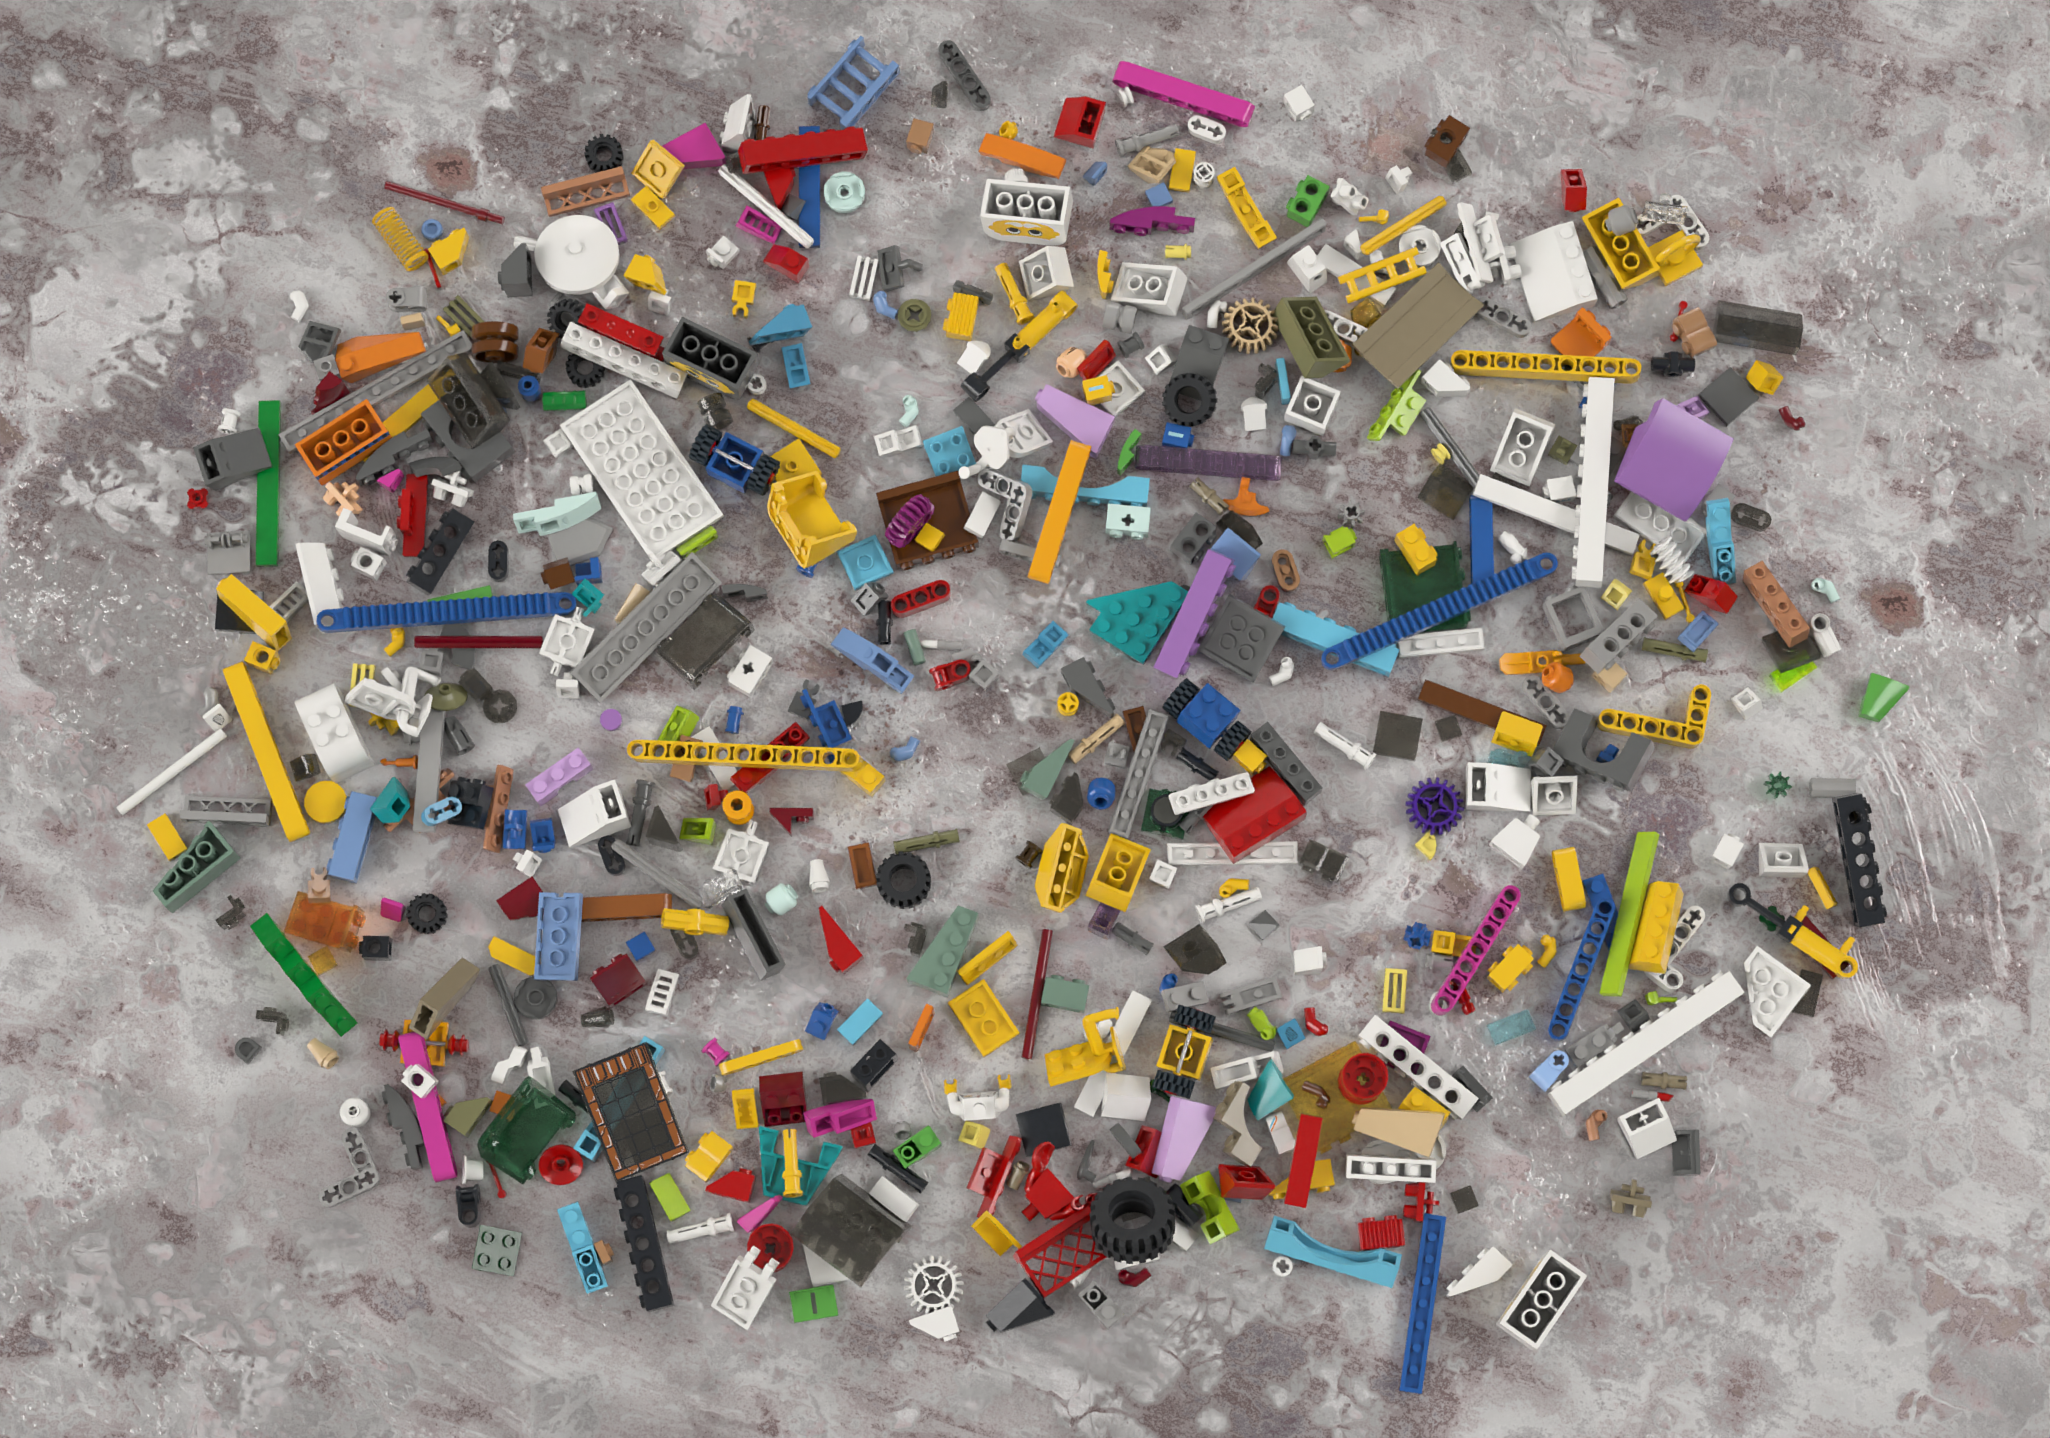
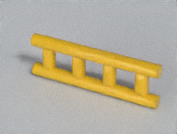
M1417 247L1337 277L1339 284L1347 283L1351 294L1345 296L1347 303L1355 302L1426 274L1425 266L1418 268L1414 260V256L1419 255ZM1406 260L1410 271L1398 276L1394 264ZM1386 267L1390 279L1378 283L1374 272ZM1366 275L1370 287L1359 291L1354 279Z

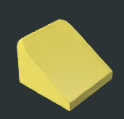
M1614 579L1600 598L1618 610L1632 590L1619 580Z
M965 1121L958 1141L982 1149L985 1147L990 1129L978 1123Z

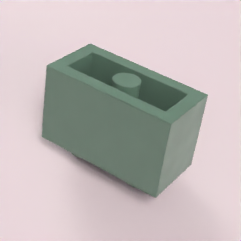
M1051 975V978L1046 977L1041 1006L1084 1014L1089 985H1086V981L1080 979H1073L1072 982L1065 981L1064 977L1059 975Z

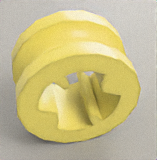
M1441 443L1437 444L1436 449H1431L1433 457L1441 465L1445 463L1444 460L1451 459L1448 450Z

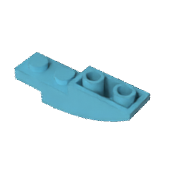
M1728 498L1706 501V531L1712 577L1727 584L1736 583L1730 501Z
M577 1201L558 1208L557 1211L586 1293L588 1294L607 1287L606 1277L579 1202Z

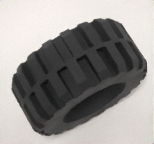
M1126 1177V1180L1121 1181L1118 1179L1113 1181L1112 1185L1107 1184L1102 1188L1103 1192L1099 1191L1095 1195V1200L1092 1201L1090 1207L1091 1235L1098 1250H1103V1254L1108 1258L1112 1256L1114 1261L1120 1263L1121 1261H1126V1264H1133V1262L1138 1261L1139 1264L1145 1263L1149 1258L1151 1260L1157 1258L1158 1253H1164L1167 1250V1245L1169 1246L1172 1243L1173 1235L1175 1234L1174 1206L1170 1195L1166 1194V1190L1163 1187H1157V1183L1151 1180L1146 1182L1144 1178L1139 1177L1138 1180ZM1130 1212L1142 1213L1152 1219L1145 1226L1136 1229L1123 1228L1114 1223L1116 1218Z

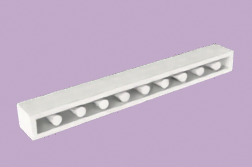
M1589 377L1588 384H1584L1583 397H1587V404L1582 405V417H1586V423L1581 424L1580 437H1585L1584 444H1580L1579 457H1583V464H1579L1578 477H1582V485H1577V497L1581 498L1580 505H1576L1575 518H1579V525H1575L1574 538H1578V546L1573 547V558L1577 559V566H1572V579H1576L1575 586L1601 588L1615 378Z
M1722 971L1711 978L1713 981L1711 984L1705 986L1703 983L1694 989L1695 994L1689 999L1685 995L1675 1002L1677 1007L1671 1011L1669 1008H1666L1657 1014L1658 1020L1653 1023L1651 1020H1648L1640 1026V1032L1635 1035L1631 1032L1623 1037L1622 1041L1624 1043L1618 1047L1615 1044L1604 1050L1606 1055L1600 1059L1595 1056L1586 1063L1587 1068L1582 1071L1578 1068L1570 1073L1568 1081L1562 1083L1560 1080L1550 1087L1552 1091L1548 1094V1097L1562 1117L1744 994L1745 992L1731 972L1728 971L1725 974Z

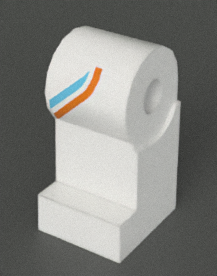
M1282 1111L1265 1117L1277 1155L1280 1156L1293 1151L1295 1139Z

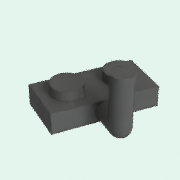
M893 245L877 250L882 290L885 292L905 287L902 269L911 268L918 272L923 270V265L911 259L901 261L899 246Z

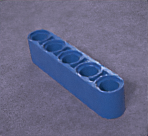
M1470 495L1471 584H1474L1494 574L1492 502Z

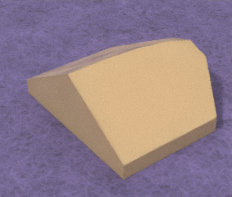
M1145 146L1127 167L1148 184L1159 183L1176 163L1174 153L1166 149Z

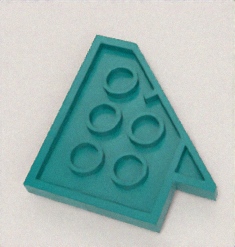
M1170 581L1089 599L1086 601V604L1100 612L1089 630L1144 665L1181 609L1188 591Z

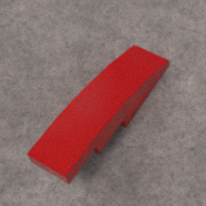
M1302 1113L1300 1115L1284 1204L1302 1208L1307 1206L1322 1117Z

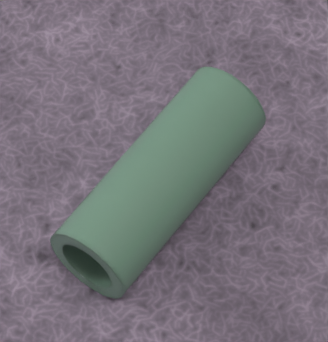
M916 629L904 632L903 634L914 666L925 663L926 660Z

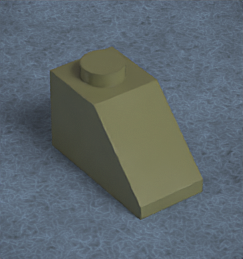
M488 1097L457 1102L446 1110L444 1114L446 1118L443 1121L468 1138L493 1101Z

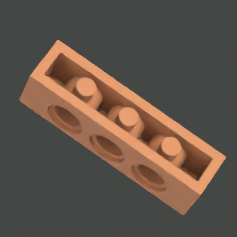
M1760 561L1744 570L1742 581L1788 647L1791 648L1807 639L1810 627L1765 563Z

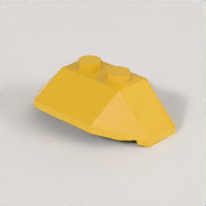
M1061 823L1044 844L1036 877L1035 889L1041 907L1058 913L1063 912L1065 908L1079 898L1089 855L1082 837V830L1065 823Z

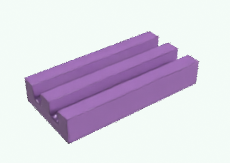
M614 202L595 208L596 217L601 222L603 221L599 212H604L609 228L615 235L618 245L622 242H628ZM607 209H612L622 237H617Z

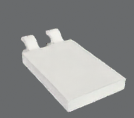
M754 1245L745 1257L739 1255L711 1304L713 1308L746 1330L752 1325L777 1279L771 1275L779 1264L778 1261L771 1258L763 1270L754 1265L753 1262L761 1251Z

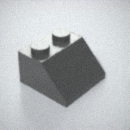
M521 243L501 264V271L498 272V283L501 284V290L505 291L507 298L533 296L532 259L526 243Z

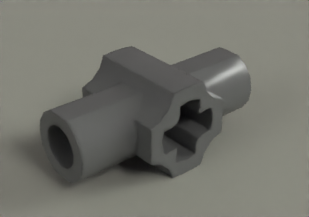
M1312 436L1310 440H1294L1293 453L1307 454L1312 460H1317L1321 455L1335 456L1336 442L1322 441L1319 436ZM1312 445H1316L1317 451H1313Z

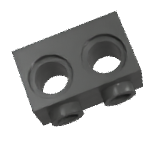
M1196 512L1173 541L1170 551L1190 565L1194 560L1198 562L1204 554V547L1207 544L1211 545L1216 539L1217 527ZM1198 528H1205L1207 534L1200 536L1196 533V530ZM1191 544L1195 549L1192 552H1186L1183 546Z

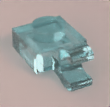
M1494 749V751H1490L1487 763L1525 768L1526 764L1519 763L1518 757H1526L1527 753L1519 751L1512 755L1507 753V750Z

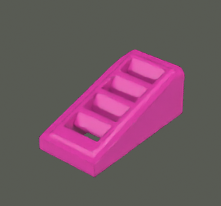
M748 205L735 225L739 229L771 244L775 243L782 230V227L771 218ZM751 216L752 218L749 224L746 223L745 221L747 217ZM757 219V220H759V223H758L757 227L755 228V227H753V224H754L755 220ZM763 223H766L767 226L764 232L760 231ZM771 226H772V227H774L775 229H774L772 235L769 236V235H767V233L769 232V230H770V228H771Z
M778 1195L770 1198L739 1218L737 1223L747 1233L754 1231L781 1202L783 1197Z

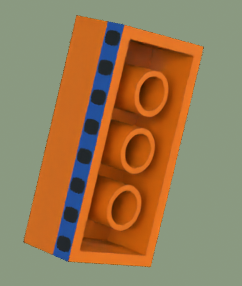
M365 399L294 445L315 478L323 486L372 455L380 446L390 440L392 436L372 405Z

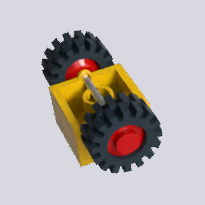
M1178 1005L1173 1022L1183 1025L1187 1029L1172 1024L1169 1025L1156 1065L1158 1068L1173 1072V1074L1157 1070L1152 1087L1175 1096L1190 1099L1195 1082L1180 1076L1200 1081L1213 1038L1195 1031L1211 1034L1216 1016L1195 1008Z

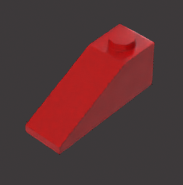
M820 906L819 913L828 954L832 960L829 964L836 973L841 971L844 975L862 961L864 957L825 908Z

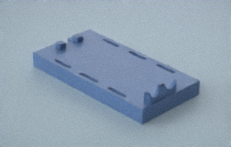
M539 892L535 980L578 981L582 893H564L563 897H559V893Z

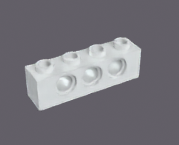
M1346 1154L1345 1176L1346 1178L1436 1183L1437 1160L1435 1158Z

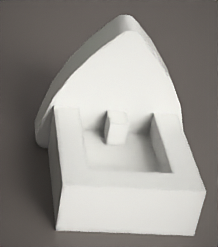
M969 341L966 345L968 347L957 364L969 373L975 372L977 374L985 360L990 356L991 350L985 342Z
M1250 397L1242 403L1241 411H1243L1245 431L1266 429L1265 409H1267V403L1263 400Z

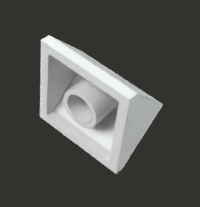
M1577 776L1533 777L1531 781L1533 816L1576 814Z
M1759 843V877L1803 878L1808 873L1809 868L1803 844Z
M1106 1072L1101 1116L1145 1121L1151 1101L1149 1077Z

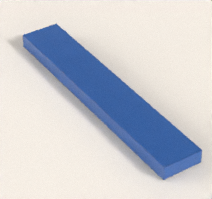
M799 126V135H804L810 131L820 133V126ZM820 165L799 167V198L806 201L799 215V227L813 238L814 243L810 248H820ZM799 243V248H805Z

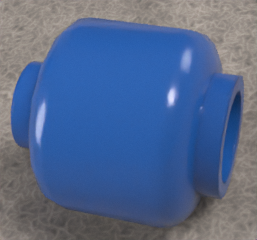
M1107 778L1092 780L1087 791L1088 803L1099 810L1110 808L1115 801L1116 789L1114 783Z

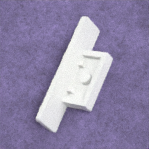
M1461 202L1457 204L1458 215L1463 224L1464 236L1470 249L1469 254L1475 267V275L1479 281L1491 283L1493 282V277L1488 262L1505 254L1495 216L1489 214L1476 220L1473 206Z
M1246 772L1221 780L1216 778L1203 785L1195 784L1185 790L1171 793L1168 797L1174 814L1179 815L1249 795L1255 790L1250 776Z

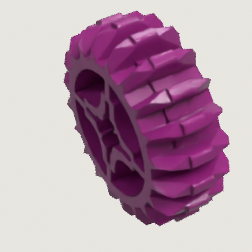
M921 494L914 496L901 507L888 524L885 537L892 545L898 548L905 547L919 534L931 518L934 505Z

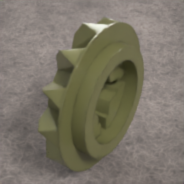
M907 300L898 310L899 323L907 331L918 332L925 329L930 323L931 310L922 300ZM910 310L914 313L920 312L918 315L920 322L915 319L909 320L911 317Z

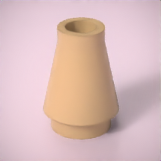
M317 1038L312 1039L308 1043L307 1048L322 1068L330 1069L338 1062L339 1056L336 1050L320 1042Z

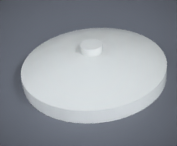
M571 215L554 221L544 229L537 240L534 257L537 270L545 283L559 292L580 295L601 288L612 278L619 263V247L615 235L606 224L590 216Z

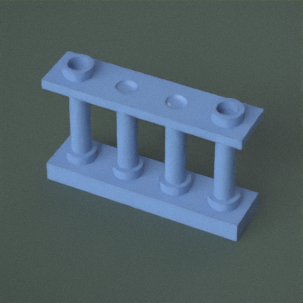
M862 36L857 40L854 39L849 44L848 51L817 86L814 85L807 94L808 104L811 107L818 100L840 118L841 130L854 126L900 73L899 65L896 62L892 61L889 65H884L863 49L865 43ZM856 55H859L880 72V76L876 80H870L850 64ZM843 70L866 86V92L862 96H858L836 79ZM830 85L853 102V107L849 111H844L823 94Z

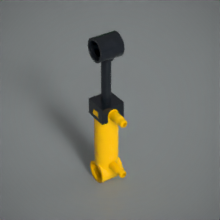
M1064 290L1057 293L1046 308L1018 334L1014 333L1004 343L1007 352L982 376L973 372L962 382L960 387L975 402L979 401L990 389V386L986 383L1012 358L1018 363L1024 360L1037 343L1062 320H1066L1075 312L1078 304Z
M1737 883L1729 889L1727 898L1732 905L1736 907L1747 905L1780 928L1776 934L1777 936L1805 952L1834 972L1839 978L1848 979L1856 974L1858 970L1857 961L1847 955L1855 939L1850 936L1841 948L1837 949L1806 928L1802 920L1809 910L1807 906L1803 905L1794 917L1790 915L1785 921L1752 899L1751 891L1747 885ZM1734 890H1742L1745 898L1743 900H1736L1733 896ZM1842 962H1848L1851 965L1850 973L1841 971L1840 965Z

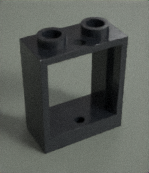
M879 1039L850 1070V1073L869 1092L898 1061L897 1054Z

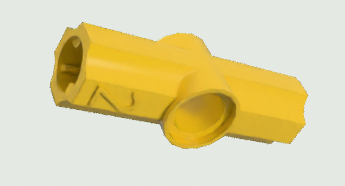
M664 908L661 916V928L682 930L689 935H702L706 933L726 936L729 928L728 916L707 914L701 909L683 911Z

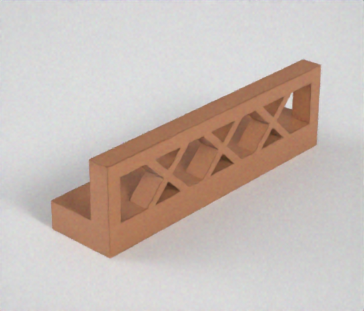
M622 166L541 187L549 217L630 196ZM623 183L624 192L614 193L610 190L613 184ZM599 188L603 190L604 193L600 198L595 199L590 196L593 189ZM579 193L584 196L581 203L574 204L569 201L573 194ZM560 199L564 202L560 208L551 209L550 200Z

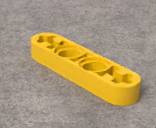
M801 1040L789 1041L719 1064L721 1075L733 1074L803 1051Z

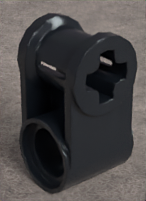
M475 1184L474 1187L464 1188L456 1186L459 1221L468 1228L476 1227L481 1221L479 1184ZM473 1211L475 1218L471 1222H465V1214Z

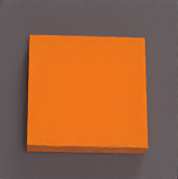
M929 1004L925 1005L908 1043L909 1048L915 1052L919 1051L935 1015L933 1006Z

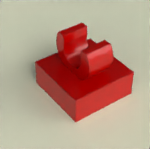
M717 784L708 785L704 789L707 811L716 810L721 805V802H723L724 797L728 795V790L719 791Z
M871 1122L850 1129L855 1149L876 1144Z

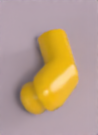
M403 628L390 629L392 642L384 648V651L390 657L405 644V631Z
M1229 878L1220 886V896L1228 898L1238 889L1249 890V879Z
M1548 934L1543 935L1540 939L1541 944L1544 945V953L1537 960L1544 968L1548 966L1557 953L1556 940Z

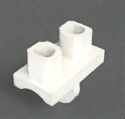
M1343 178L1337 179V187L1332 190L1330 196L1336 205H1341L1351 215H1357L1359 209L1364 210L1369 201L1365 195L1357 191L1356 187L1350 185Z
M1504 246L1505 254L1498 257L1497 262L1495 259L1489 262L1493 278L1499 277L1498 270H1500L1504 286L1510 285L1511 280L1521 277L1519 264L1512 266L1507 264V260L1516 258L1514 246Z
M460 470L445 476L446 479L451 481L442 478L433 479L431 485L435 486L433 491L434 498L445 500L449 491L454 493L451 503L464 507L468 497L473 496L474 490L458 485V483L465 485L467 479L461 477Z
M671 550L666 554L660 552L657 556L651 552L648 555L651 561L646 565L648 569L641 575L651 585L657 586L664 579V575L667 572H671L680 564L681 559Z

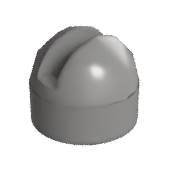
M713 1074L710 1079V1090L712 1092H723L727 1088V1085L724 1084L727 1082V1079L722 1075Z
M902 1121V1123L897 1122L894 1125L893 1131L896 1139L905 1140L911 1137V1127L906 1121Z

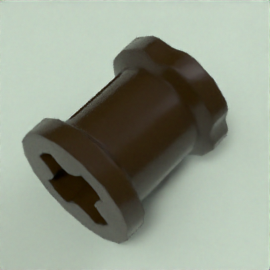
M1027 840L1026 847L1015 859L1023 866L1031 869L1033 867L1032 863L1039 854L1043 853V850Z

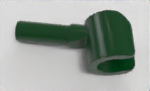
M1154 1079L1151 1080V1093L1161 1096L1169 1103L1170 1097L1163 1091L1152 1087Z

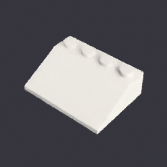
M1573 221L1552 226L1509 245L1515 247L1516 258L1514 262L1515 265L1519 264L1520 281L1534 323L1576 312L1582 307L1587 309L1595 306L1598 298Z

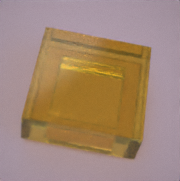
M328 946L308 956L318 976L338 966Z

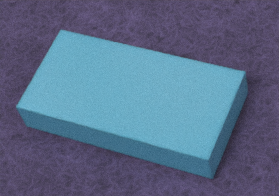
M1277 358L1275 367L1281 405H1286L1290 403L1291 399L1284 358Z
M867 998L837 1031L854 1045L878 1021L883 1013Z

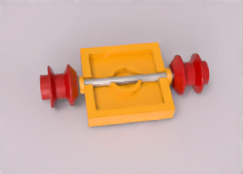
M404 1019L403 1034L414 1032L409 1028L412 1020ZM441 1022L427 1040L425 1039L431 1066L445 1067L446 1049H448L451 1056L455 1052H460L461 1057H463L464 1052H468L469 1040L465 1039V1035H462L461 1039H456L455 1034H453L448 1040V1022ZM385 1029V1032L380 1034L379 1045L383 1047L384 1051L388 1047H392L394 1052L399 1048V1032L395 1030L393 1034H389L388 1030ZM401 1052L400 1063H401V1064H404V1060H403V1056H402V1052Z

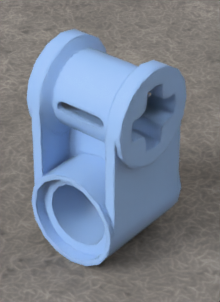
M1560 1050L1554 1051L1534 1070L1529 1078L1545 1092L1569 1063L1568 1055ZM1553 1057H1562L1563 1060L1561 1061V1063L1563 1064V1066L1560 1064L1555 1066L1553 1064L1555 1062V1059Z

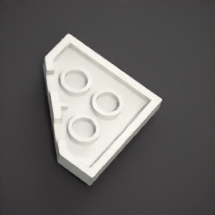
M1757 946L1744 962L1754 1026L1772 1038L1811 985Z

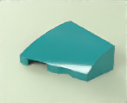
M1272 1059L1268 1061L1247 1098L1249 1107L1257 1121L1294 1098V1094L1282 1079L1283 1074Z

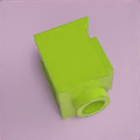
M1342 526L1330 532L1329 535H1323L1322 542L1333 559L1354 548L1357 537L1352 528L1348 529V527L1344 528Z

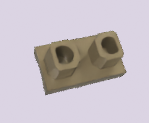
M1632 1179L1630 1185L1622 1184L1621 1190L1623 1191L1611 1189L1612 1212L1622 1214L1624 1213L1625 1205L1631 1204L1633 1205L1632 1215L1644 1218L1647 1208H1651V1197L1641 1195L1644 1193V1188L1637 1186V1180Z

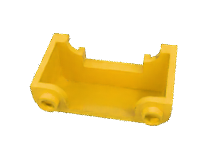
M818 471L772 483L767 503L770 519L802 568L817 564L854 541L857 535L855 525L851 524L850 521H844L841 524L825 499L827 483Z

